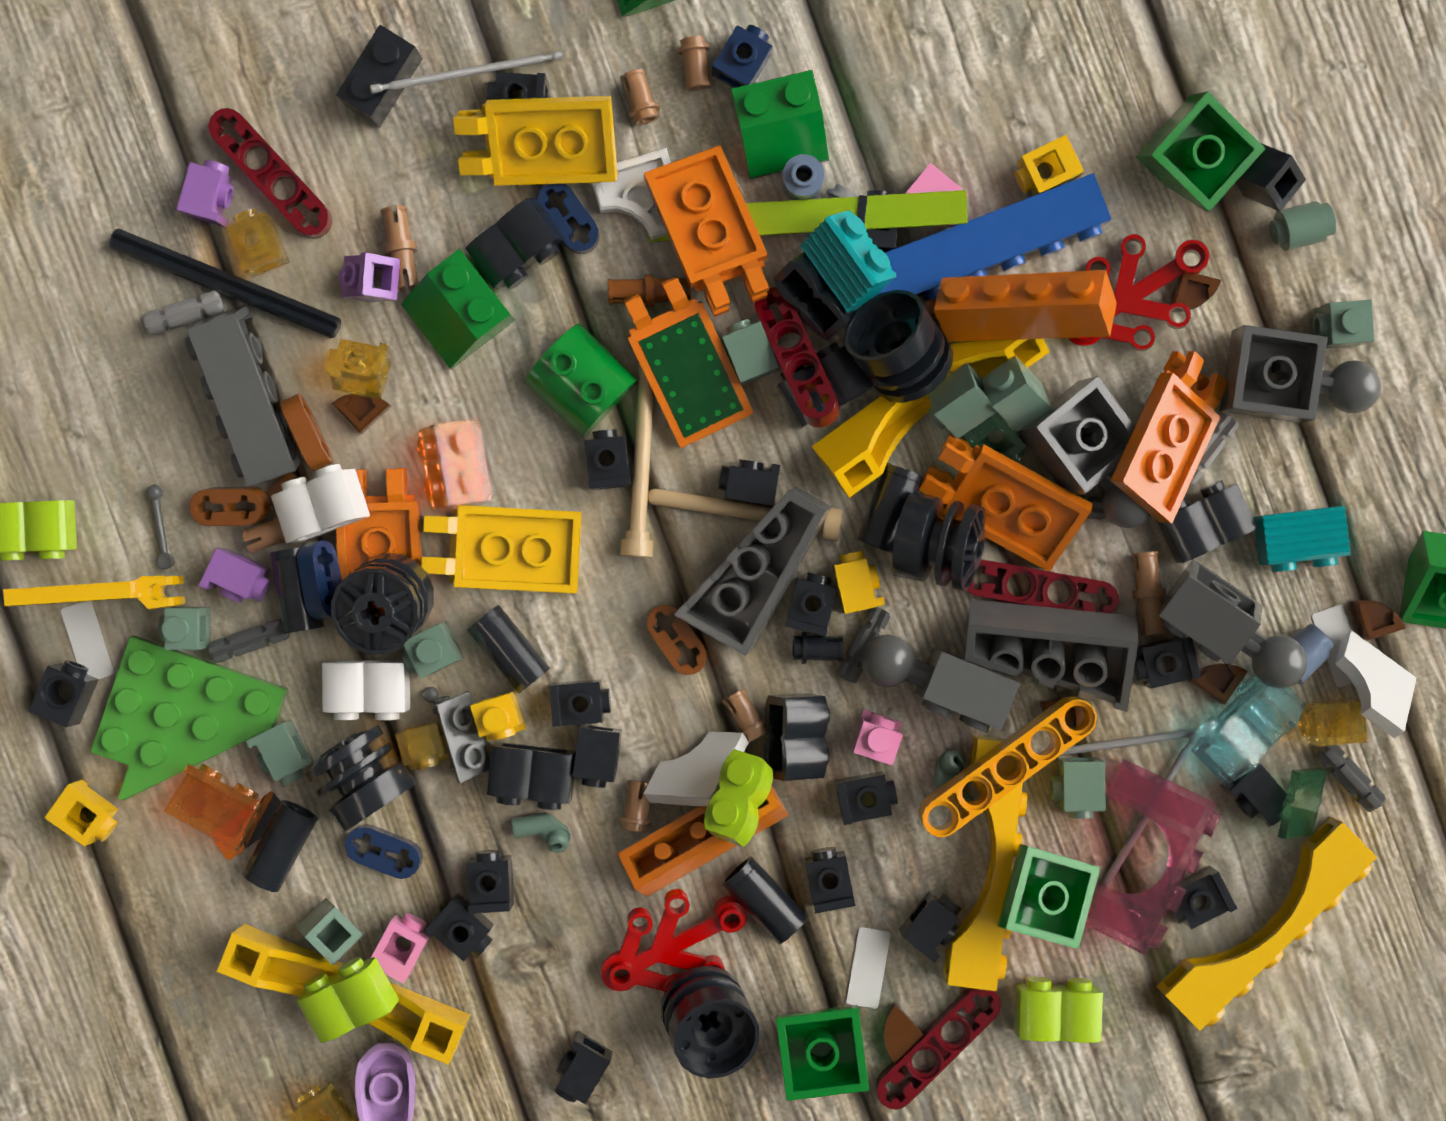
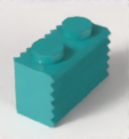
M849 210L826 217L819 224V227L814 229V232L805 239V242L800 244L805 255L847 313L859 309L868 300L877 296L896 278V272L892 271L888 256L878 249L876 245L872 244V239L868 237L862 220L853 215Z
M1345 506L1253 516L1258 527L1255 530L1259 565H1271L1272 572L1297 570V562L1312 560L1313 567L1338 565L1337 557L1351 554Z

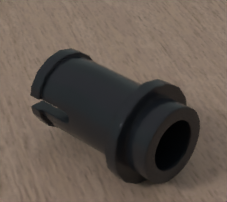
M801 632V636H793V660H800L801 664H806V660L843 661V635L826 637L807 636L806 632Z

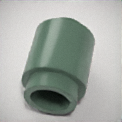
M1317 201L1283 209L1281 212L1276 211L1274 220L1269 225L1270 235L1275 245L1280 244L1284 251L1324 242L1327 236L1334 235L1336 232L1334 211L1329 203L1320 204Z

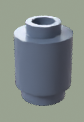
M800 154L792 157L786 163L782 175V189L785 195L790 200L815 199L819 195L824 181L823 166L811 155ZM796 173H807L811 176V179L806 182L799 181Z
M1308 624L1304 629L1299 628L1290 636V638L1296 640L1303 647L1307 656V669L1302 679L1298 682L1300 685L1330 657L1329 651L1334 647L1330 638L1312 624Z

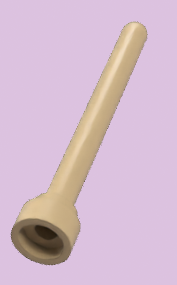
M639 365L630 531H626L625 539H621L620 556L653 557L654 541L650 540V532H646L654 392L641 365Z
M651 489L648 492V502L653 505L761 521L773 508L772 506L662 489ZM831 508L817 533L822 535V539L838 541L843 509Z

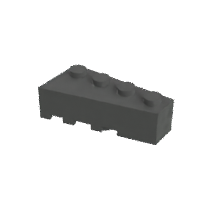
M249 305L202 319L186 329L189 336L185 337L186 348L193 361L198 360L204 376L200 377L204 394L208 400L214 399L219 415L216 416L218 430L223 439L229 438L234 450V454H231L233 468L239 478L244 476L247 486L294 472L300 465L282 410L275 411L273 404L278 402L273 378L267 371L262 372L260 364L263 363L262 354L264 353L260 338L255 337L252 332L249 333L245 322L253 318Z
M798 487L789 490L674 615L746 656L756 646L832 506Z
M970 599L965 649L966 661L1013 676H1017L1019 673L1038 679V684L1050 688L1058 685L1076 691L1078 697L1090 701L1098 698L1113 703V708L1128 711L1138 647L1137 616Z

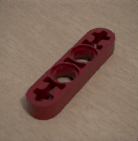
M230 108L216 111L211 116L208 124L209 133L215 142L296 230L306 237L313 239L326 235L331 229L333 220L332 214L324 203L240 113ZM228 120L230 123L238 121L234 128L246 141L239 145L228 134H224L221 137L225 131L221 126L224 121ZM254 148H262L267 152V163L260 169H250L246 161L248 153ZM282 178H290L295 183L294 194L285 200L278 199L274 194L275 184ZM305 194H307L308 198L303 200ZM302 202L313 213H317L320 210L321 213L317 217L321 222L320 225L316 228L310 224L304 227L303 225L307 222V219L295 206ZM294 208L292 213L290 214L289 209Z
M776 287L769 288V291H766L767 297L756 301L754 304L759 321H761L771 348L804 420L812 427L822 428L829 426L837 419L840 410L835 393L795 307L785 300ZM774 303L779 307L784 319L776 323L769 308ZM787 333H796L800 336L798 343L791 348H782L778 345L780 338ZM810 365L815 368L813 376L808 380L797 381L793 378L795 370L800 366ZM816 390L825 407V410L822 412H817L809 395Z
M981 559L979 564L983 566L984 574L998 577L997 568L1004 569L999 580L1000 593H993L996 587L995 584L985 582L980 584L979 589H975L973 581L966 591L976 596L1031 606L1111 614L1117 609L1119 604L1117 590L1105 581ZM1015 573H1023L1029 580L1030 587L1022 596L1012 595L1007 588L1008 579ZM1056 580L1064 581L1068 585L1070 592L1066 601L1060 604L1053 603L1048 597V587ZM1078 583L1084 584L1080 592L1097 594L1099 587L1103 588V595L1109 597L1108 604H1101L1099 611H1096L1095 603L1079 600L1080 607L1074 608L1073 606L1078 598Z
M966 988L923 1031L924 1036L896 1063L892 1061L880 1073L875 1085L880 1102L889 1109H902L921 1093L996 1019L1001 1009L1000 997L996 991ZM978 994L984 998L989 994L990 997L987 1001L990 1008L986 1011L978 1008L971 1015L973 1021L976 1022L971 1027L965 1016L958 1011L963 1007L968 1015L975 1007L973 997ZM949 1021H958L964 1027L962 1037L954 1042L946 1041L941 1036L942 1027ZM919 1050H929L935 1055L934 1064L928 1070H918L912 1064V1058ZM906 1065L911 1076L916 1078L917 1081L912 1083L910 1077H908L901 1084L902 1095L898 1096L892 1093L890 1096H887L888 1089L886 1083L889 1081L894 1084L899 1083L905 1077L903 1070L900 1068Z

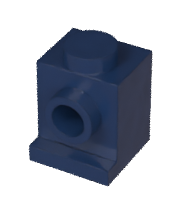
M751 24L746 29L737 25L720 55L712 64V76L732 88L755 83L772 55L773 46L767 43L769 39L768 34ZM745 47L752 52V55L748 59H741L736 53L737 50Z

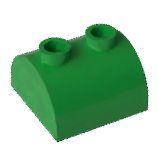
M578 323L564 333L542 355L525 377L524 383L582 439H585L638 383L639 379Z
M1019 844L997 926L1079 949L1101 867Z
M858 1005L776 1015L786 1101L869 1091Z

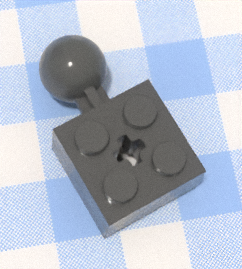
M1243 325L1231 332L1225 380L1228 383L1222 396L1220 411L1303 423L1316 419L1320 394L1327 395L1332 405L1340 411L1360 413L1372 407L1379 398L1381 380L1377 371L1371 365L1362 361H1346L1336 366L1332 371L1323 370L1328 337ZM1269 368H1271L1272 373L1278 374L1277 381L1272 382L1268 377Z
M1098 376L1077 381L1051 403L1053 409L1018 432L1059 486L1077 495L1086 494L1099 483L1104 490L1101 505L1106 518L1121 528L1138 527L1145 523L1151 515L1110 481L1135 426Z
M1192 559L1164 597L1159 614L1164 619L1163 625L1179 637L1183 638L1186 634L1198 642V649L1210 659L1216 662L1223 659L1228 664H1231L1240 651L1252 658V668L1256 677L1266 686L1276 689L1291 687L1304 676L1307 669V656L1303 647L1296 640L1288 636L1275 635L1266 638L1258 633L1256 630L1261 625L1262 605L1195 559Z
M885 634L875 637L866 645L862 653L861 663L863 671L874 684L881 687H895L906 681L916 685L915 693L923 698L921 705L925 706L926 709L945 717H949L951 711L960 713V721L985 733H988L990 726L1002 730L1020 685L1019 682L936 648H932L927 663L915 659L910 645L896 635Z

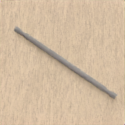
M556 51L548 55L540 54L396 80L388 84L370 85V90L373 94L387 89L395 90L532 65L551 59L559 60L563 59L562 51Z
M1215 725L1204 729L1195 728L1076 745L1060 756L1189 738L1193 731L1199 735L1207 733L1217 734L1221 731L1220 726Z
M1194 731L1191 733L1188 743L1179 753L1105 875L1102 885L1093 895V899L1097 902L1101 900L1104 890L1112 882L1189 755L1192 745L1198 740L1200 736Z

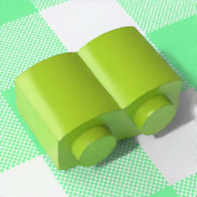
M75 500L0 503V561L25 560L24 552L39 551V559L65 558V550L77 549Z
M734 749L725 759L719 776L720 789L709 801L704 817L705 829L716 838L741 847L746 846L752 839L758 825V807L766 800L773 782L772 768L763 758Z
M356 957L343 964L338 969L340 973L330 977L326 973H321L304 984L305 991L297 999V1003L320 1043L331 1041L354 1028L364 1026L385 1016L392 1011L399 1001L395 990L376 957L365 961L361 957Z
M1027 977L1026 983L1016 984L1014 1033L1019 1040L1101 1042L1103 992L1097 986L1092 985V980L1085 978H1068L1067 984L1054 985L1051 984V979L1046 977Z

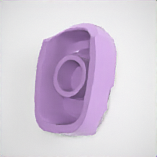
M383 1041L375 1043L359 1060L355 1075V1098L359 1121H412L415 1105V1070L410 1053L399 1042Z

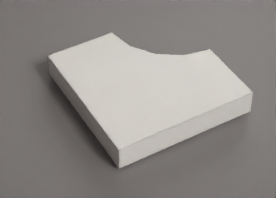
M667 148L618 162V178L616 182L592 183L601 213L619 212L632 216L645 227L651 240L666 236L667 233L645 184L644 173L671 163Z
M1351 630L1342 637L1335 664L1348 676L1356 688L1361 701V715L1391 737L1396 738L1405 731L1416 677Z
M709 731L703 741L688 754L674 760L660 761L643 794L650 803L707 807L713 795L720 789L719 776L725 759L734 749L744 752L749 743L743 733Z

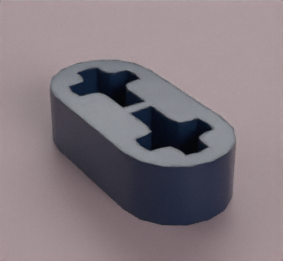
M566 184L544 185L539 191L538 201L564 236V244L577 254H587L593 251L600 239L599 230L595 221L576 195ZM554 192L557 196L567 195L563 200L569 212L566 216L563 217L555 207L549 210L546 208L550 204L549 194ZM574 219L582 229L588 226L591 228L587 234L589 237L588 243L583 244L580 240L573 243L570 240L574 237V232L568 224Z
M321 540L306 543L300 547L297 555L305 607L308 614L315 620L331 619V600L337 586L342 582L338 557L334 547L328 541Z
M361 825L350 832L346 838L345 848L350 859L394 878H409L422 865L423 854L418 844L374 825ZM365 834H369L371 836L370 843L382 848L381 852L369 849L365 854L359 852L361 845L355 842L356 838L361 839ZM403 849L410 851L408 858L414 861L413 865L407 864L403 869L397 867L398 860L387 855L388 851L399 854Z

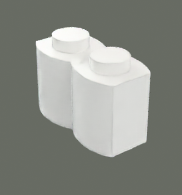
M335 464L317 470L318 478L309 482L306 481L305 477H301L281 484L283 491L272 495L271 498L286 543L301 542L370 517L355 469L342 470L340 464Z
M329 660L323 662V712L334 713V720L359 719V712L375 713V720L400 719L399 712H406L410 709V671L403 660Z

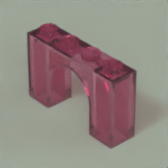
M1123 759L1106 797L1144 814L1160 827L1168 844V863L1159 881L1141 893L1119 892L1097 881L1085 925L1145 955L1151 947L1158 950L1168 931V927L1162 925L1167 912L1171 910L1176 913L1186 893V890L1180 887L1186 872L1192 875L1196 872L1204 855V852L1198 850L1204 834L1209 837L1213 836L1222 815L1215 812L1219 805L1218 803Z

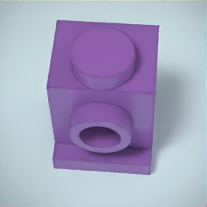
M205 160L204 166L190 162L176 210L187 217L227 228L229 220L223 217L222 213L224 208H229L234 195V187L231 185L232 178L228 176L230 167L211 160Z
M367 252L361 253V255L344 256V266L338 275V282L342 288L341 297L365 302L397 300L400 259ZM376 269H383L381 289L374 288Z
M216 548L199 586L205 589H215L220 586L219 594L236 602L242 603L243 598L261 602L271 583V580L267 579L271 569L230 549Z

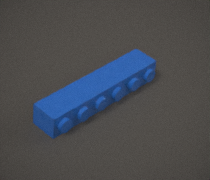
M1092 173L968 221V224L956 225L886 252L885 254L890 260L891 269L896 272V278L880 293L904 290L910 291L918 297L924 295L926 301L937 298L941 279L944 277L987 276L986 271L1001 266L1003 272L1024 265L1026 263L1024 257L1039 251L1041 257H1045L1064 249L1063 242L1078 237L1081 243L1103 234L1101 227L1105 226L1112 219L1095 174Z

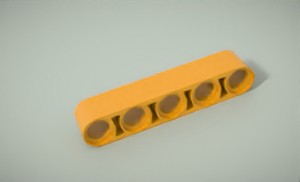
M1065 697L1054 703L927 796L921 802L918 809L921 824L931 835L936 837H947L959 830L1090 734L1097 722V714L1094 707L1076 697ZM1073 706H1080L1083 711V720L1078 726L1069 728L1065 722L1066 711ZM1047 731L1050 736L1049 746L1044 751L1034 752L1031 748L1032 736L1036 732ZM1004 756H1014L1016 760L1015 771L1009 776H999L997 773L998 761ZM970 781H980L983 785L982 795L974 801L964 800L962 793L964 786ZM940 805L948 807L949 818L944 824L935 826L929 823L928 815L934 807Z

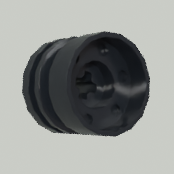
M892 290L878 294L864 303L852 315L845 328L844 343L848 353L859 368L865 372L867 379L873 384L876 391L888 401L904 403L920 399L932 392L943 382L952 367L953 350L948 339L942 334L940 327L934 323L931 314L921 299L910 291Z
M912 492L902 508L895 533L892 553L894 576L924 582L929 577L933 566H935L936 585L946 587L951 581L952 588L967 591L983 555L986 516L984 507L970 504L965 511L964 503L954 501L944 517V506L941 498Z
M382 553L368 558L337 586L331 600V618L338 634L351 647L367 654H386L399 649L428 620L434 606V588L428 573L415 560L402 554ZM373 602H375L376 607H378V608H382V607H383L384 610H385V612H384L383 614H381L380 609H378V608H374V609H373L371 604H372Z
M378 725L372 729L354 733L323 753L313 767L304 774L309 783L325 773L330 778V782L315 791L319 797L338 790L342 797L328 811L343 833L417 784L402 761L385 768L380 763V760L393 748L390 742L375 752L370 748L369 744L384 734Z
M702 966L691 968L679 974L667 986L661 1000V1019L681 1066L695 1076L708 1079L726 1077L742 1069L754 1056L758 1046L759 1025L737 979L725 969Z

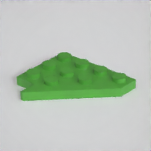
M130 636L90 752L129 765L118 799L125 800L275 727L288 688L179 650H164V645L138 636Z

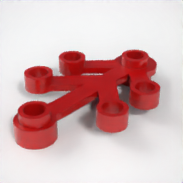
M1128 235L1121 244L1123 258L1114 292L1117 302L1114 317L1120 313L1165 321L1173 329L1184 328L1191 318V311L1187 305L1183 303L1169 305L1144 300V298L1182 274L1197 275L1201 273L1209 261L1210 255L1207 246L1199 240L1183 242L1178 247L1174 260L1133 285L1139 259L1145 254L1146 242L1140 235ZM1130 241H1136L1140 244L1141 251L1138 254H1129L1125 248L1126 244ZM1187 253H1195L1199 258V263L1195 266H1188L1185 264L1183 257ZM1094 257L1088 261L1085 271H1090L1092 265L1099 263L1104 265L1109 277L1111 266L1105 258ZM1175 309L1184 311L1186 319L1181 323L1173 322L1170 318L1171 311ZM1113 323L1110 337L1068 339L1075 345L1086 347L1094 345L1101 338L1128 343L1133 349L1143 352L1153 346L1155 333L1152 328L1146 325L1130 328ZM1140 331L1148 333L1150 342L1146 345L1137 344L1134 339L1135 334Z
M672 889L664 897L665 909L651 947L637 953L641 937L651 931L653 922L651 914L647 909L642 907L632 909L627 916L628 928L620 950L611 953L602 962L600 971L603 983L614 991H627L635 985H640L665 992L667 986L679 973L667 976L646 968L659 962L685 970L711 965L725 969L722 959L716 955L705 957L682 950L720 931L734 933L741 930L747 922L746 910L733 896L722 897L714 905L713 916L673 935L679 918L689 911L690 904L688 896L683 890ZM674 899H682L684 901L678 908H673L669 905ZM729 914L738 915L735 921H724L725 917ZM638 917L647 919V922L642 926H635L633 924V921ZM619 969H626L628 971V974L618 977L614 975Z

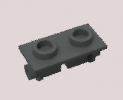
M470 691L453 698L443 696L435 699V708L432 711L433 714H437L451 761L450 772L455 773L457 783H462L488 771L490 759L484 739L479 737L470 705L473 704Z

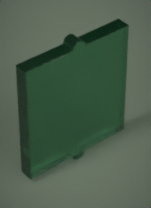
M1326 769L1292 770L1287 796L1283 802L1284 809L1278 837L1290 839L1313 835L1319 806L1322 803L1321 797L1327 774Z

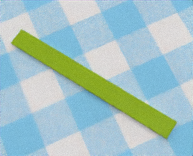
M967 190L867 196L866 229L968 224ZM859 196L746 203L760 236L813 233L814 229L819 227V224L830 215L849 210L853 215L857 216ZM648 235V242L670 241L668 235L653 240Z

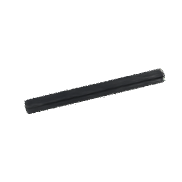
M115 229L111 235L109 247L114 251L217 291L220 294L329 338H335L339 332L341 319L332 314L122 229Z

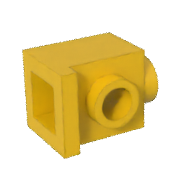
M1067 134L1022 155L1017 161L1019 169L1014 171L1016 181L1022 192L1027 193L1031 191L1032 196L1077 180L1084 173ZM1039 166L1048 167L1051 172L1050 177L1047 179L1041 178L1037 168Z
M863 550L839 555L841 563L832 565L838 588L842 613L847 614L885 605L884 597H875L874 590L880 588L875 564L868 566Z
M515 690L483 699L470 705L479 737L486 736L487 741L503 739L527 729Z
M79 780L67 785L44 818L85 847L96 842L97 839L103 842L109 837L118 824L113 819L118 808L89 788L88 783L84 780ZM86 808L96 814L94 820H89L86 817Z

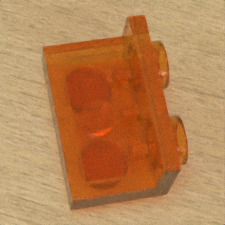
M479 419L433 424L419 430L417 451L421 460L424 461L427 476L424 481V490L427 499L431 501L433 510L493 499Z
M201 763L198 769L187 764L183 771L185 777L170 799L164 812L238 852L263 810L261 803L256 801L259 794L240 783H237L234 788L220 781L223 776L221 773Z

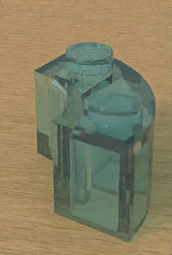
M1252 675L1238 687L1237 693L1239 695L1217 717L1212 716L1208 718L1198 728L1196 733L1200 738L1194 745L1192 752L1225 786L1254 769L1269 748L1297 725L1306 703L1290 687L1284 689L1271 688L1263 684L1256 675Z

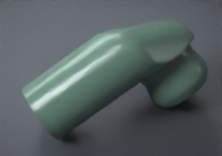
M947 751L939 756L936 761L934 785L937 789L961 772V767L965 766V760L961 753L958 751ZM963 788L964 800L973 801V797Z
M543 812L512 818L515 838L538 835L549 845L548 849L555 853L564 852L568 848L571 834L567 826L551 813Z

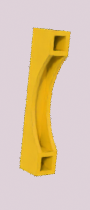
M1044 339L955 341L951 344L953 362L947 376L965 363H968L983 378L1014 356L1029 368L1047 355L1049 349ZM927 394L918 400L904 403L888 401L880 396L811 446L826 471L849 498L883 474L889 457L900 440L931 408L929 396Z
M973 735L969 766L1005 739ZM1004 756L997 763V773L1002 777L1011 775L1016 769L1014 756ZM977 780L972 781L981 796L983 792L982 783ZM1023 783L985 810L991 836L990 862L985 883L975 905L958 926L954 937L947 943L943 978L947 985L997 991L998 979L1004 980L1007 957L1001 953L1003 939L1010 938L1011 930L999 927L997 924L1012 873L1013 857H1016L1019 844H1022V834L1017 833L1018 817H1024L1027 808V793L1022 792Z
M1330 816L1301 844L1299 865L1292 887L1281 907L1266 925L1247 940L1227 950L1207 956L1183 959L1156 987L1199 1031L1205 1026L1214 1025L1225 1012L1224 1007L1234 997L1240 998L1252 988L1254 984L1253 979L1264 968L1270 969L1280 961L1284 948L1293 940L1297 941L1303 938L1313 926L1312 921L1322 911L1327 912L1333 909L1342 899L1341 893L1352 882L1357 883L1369 874L1372 868L1370 864L1378 857L1344 822Z
M244 923L232 932L216 972L257 988L274 990L300 997L305 991L304 984L321 973H326L328 977L340 973L338 969L344 963L337 961L332 965L322 954ZM391 983L399 1001L390 1013L369 1024L398 1040L410 1050L449 1065L456 1053L471 1014Z

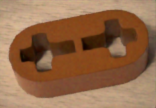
M298 393L281 401L280 406L284 417L310 469L315 472L332 464L331 452L304 397Z
M212 487L195 493L190 500L189 509L194 520L204 526H247L261 522L267 517L270 512V501L267 494L258 487ZM248 500L250 503H255L256 508L252 512L248 509H237L236 503ZM210 501L213 504H223V509L212 513V510L205 508V502Z
M669 604L655 607L647 618V629L654 641L679 673L693 675L699 672L707 660V651L689 623L675 616L676 620L672 626L679 636L672 639L666 630L658 632L654 627L658 622L656 614L662 611L665 616L671 613L674 615L678 609ZM682 640L688 649L696 647L700 652L696 656L698 664L694 667L689 663L681 665L678 659L682 653L675 643Z

